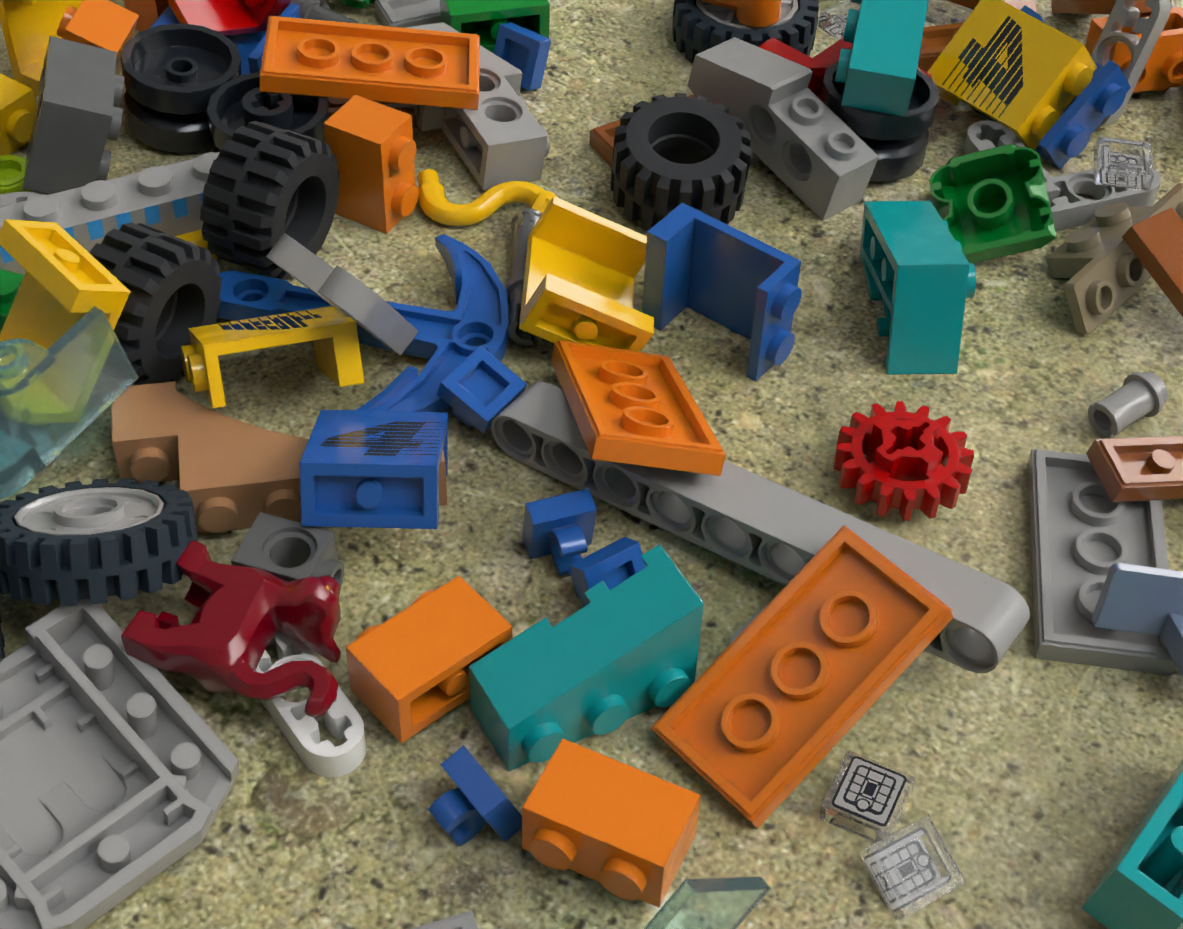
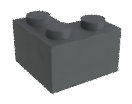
M53 36L49 37L39 82L36 116L26 155L23 189L54 194L82 187L93 181L107 180L111 151L104 150L107 139L117 141L123 114V108H119L123 93L124 76L115 74L117 52Z

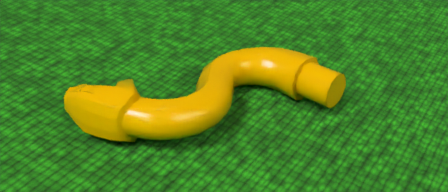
M425 169L417 175L419 186L418 201L425 215L435 222L448 226L460 227L476 224L491 216L503 205L515 202L528 204L531 209L540 211L543 214L553 196L558 198L553 192L545 191L536 184L526 181H509L491 187L471 203L458 205L451 203L446 198L445 189L440 184L438 173L435 170Z

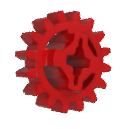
M897 401L894 411L886 412L881 405L875 403L871 406L869 418L855 412L851 416L850 427L841 426L833 469L841 471L839 478L840 488L850 489L856 487L854 502L857 505L867 503L870 500L876 502V514L883 517L890 508L899 509L903 521H910L912 512L916 509H920L929 519L935 518L939 504L953 509L956 507L959 494H966L974 458V450L965 448L967 434L965 431L950 433L951 418L948 416L941 417L935 421L928 418V406L922 405L916 413L907 412L903 401Z

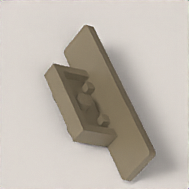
M1178 183L1153 206L1128 207V204L1125 202H1115L1100 207L1095 211V216L1079 230L1068 234L1065 242L1046 258L1052 278H1071L1065 283L1064 290L1078 334H1091L1152 277L1122 236L1131 226L1171 207L1183 221V183Z

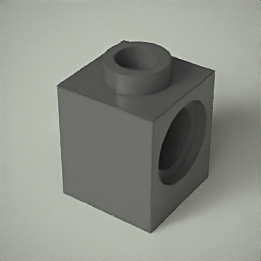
M262 512L257 516L231 560V564L234 566L261 568L287 582L306 577L329 575L341 587L344 578V564L338 561L335 532L314 526H301L300 522Z

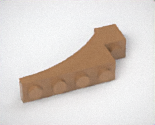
M176 381L111 388L112 446L120 479H135L136 484L145 480L158 482L180 480V490L189 493V497H192L197 534L222 533L251 528L260 512L301 522L299 462L309 439L266 430L225 416L178 392ZM444 451L442 452L439 467V506L447 505Z

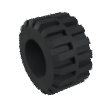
M675 93L674 97L668 98L664 94L653 96L652 102L640 101L633 106V112H625L620 119V126L616 127L610 180L613 200L617 207L624 208L623 215L630 222L639 220L641 222L640 228L649 231L678 205L684 203L725 224L731 222L734 219L735 211H740L743 203L752 153L750 133L743 130L744 122L738 115H728L729 108L721 103L713 105L709 103V98L699 95L697 99L687 97V93Z
M249 122L246 127L241 126L234 131L231 140L225 141L220 148L216 160L214 159L202 194L203 204L200 209V220L203 221L201 231L203 239L208 241L207 248L209 251L217 255V258L273 278L287 280L290 275L266 256L283 233L292 237L315 255L321 249L331 228L339 196L340 177L337 171L338 162L335 154L331 153V147L320 140L265 122Z
M130 222L122 224L119 230L112 229L105 234L102 243H96L89 252L131 291L97 370L134 386L174 381L177 383L180 376L184 375L180 347L191 345L188 328L216 324L217 314L220 310V293L222 290V277L218 276L219 265L216 259L211 258L212 253L206 248L142 223L134 224Z

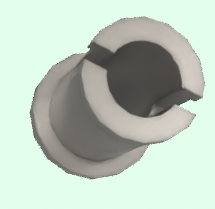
M1152 372L1131 373L1124 379L1121 388L1101 401H1097L1089 406L1088 419L1096 432L1103 437L1111 438L1141 417H1154L1160 413L1168 398L1167 388L1160 377Z

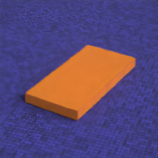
M269 16L260 70V91L351 99L354 95H358L372 101L478 110L480 36L467 33Z
M563 340L555 341L551 363L591 459L721 476L726 454L669 356Z
M843 525L651 727V730L758 829L954 618L952 610L852 530Z

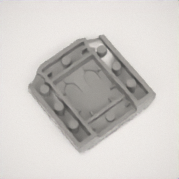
M81 599L76 606H60L26 627L28 644L0 661V929H85L201 844L239 775V760L156 667L127 655L121 639L123 631L99 604L91 605L90 599Z

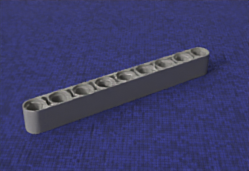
M542 381L532 383L492 421L491 431L493 438L498 446L513 459L579 490L589 488L592 496L785 586L845 525L951 608L954 618L924 650L965 670L975 673H988L994 670L1030 618L1029 607L1025 599L1016 589L1006 583L728 461H724L721 476L591 459L563 389Z

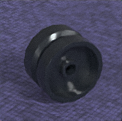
M184 23L158 25L139 32L126 42L121 54L122 76H124L126 88L124 94L125 118L129 131L142 143L161 151L185 154L213 149L215 143L210 134L207 108L210 96L222 84L241 75V56L236 44L220 32L205 26Z
M839 61L835 62L825 70L820 100L879 156L869 181H896L913 175L923 165L929 137L928 128L933 124L938 103L939 89L932 78L917 68L907 115L904 117L842 106L845 83L835 81Z
M260 71L240 75L222 84L210 96L207 108L210 134L215 143L214 153L220 152V148L226 140H231L234 131L241 126L246 127L249 122L253 121L265 122L325 143L323 123L330 118L327 97L260 91Z

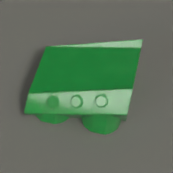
M1008 144L950 158L947 164L939 167L929 180L936 210L942 220L947 221L950 233L955 241L960 242L962 252L969 263H977L1039 249L1057 238L1040 155L1031 148Z

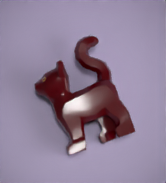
M191 541L176 564L178 569L192 581L184 601L186 606L196 612L191 624L181 626L177 615L162 611L157 618L156 613L139 610L121 635L127 655L159 669L179 672L194 678L209 692H236L249 699L269 701L297 688H308L310 693L304 712L307 716L313 718L325 715L336 699L338 682L330 670L313 661H290L265 673L257 672L256 668L266 646L276 632H283L330 662L338 663L341 651L333 639L341 619L339 604L341 587L338 582L329 575L306 577L287 582L261 568L220 564L211 560L206 545L197 541Z

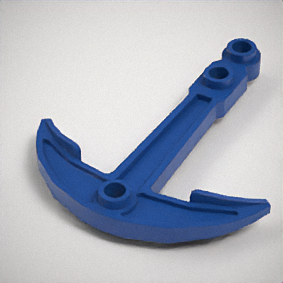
M445 234L435 238V246L444 259L452 279L457 305L455 310L442 311L386 301L419 331L403 354L429 359L419 375L418 368L412 366L405 368L381 393L356 410L444 412L452 407L437 395L440 382L480 345L500 362L502 361L509 341L507 290L491 264L478 252ZM235 270L218 273V276L222 277L221 304L217 314L218 318L238 321L331 306L310 289L293 286L287 280ZM357 325L359 344L393 351Z

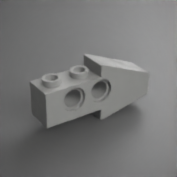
M444 22L406 27L460 33ZM480 45L478 110L413 104L417 125L421 131L441 128L482 190L490 189L503 182H532L541 180L544 157H547L549 154L550 142L546 129L539 125L527 109L524 99L519 95L522 72Z
M736 37L696 54L687 86L696 98L699 95L709 98V103L713 105L721 103L729 108L728 115H738L744 122L743 130L749 131L752 139L750 146L752 153L749 166L762 160L822 221L862 200L879 156L808 88L813 73L810 68Z

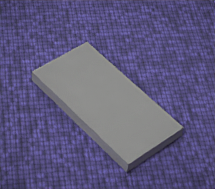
M1031 449L1027 468L1035 659L1173 675L1176 664L1160 636L1094 627L1091 620L1112 564L1124 563L1169 570L1162 501L1111 502L1087 455Z

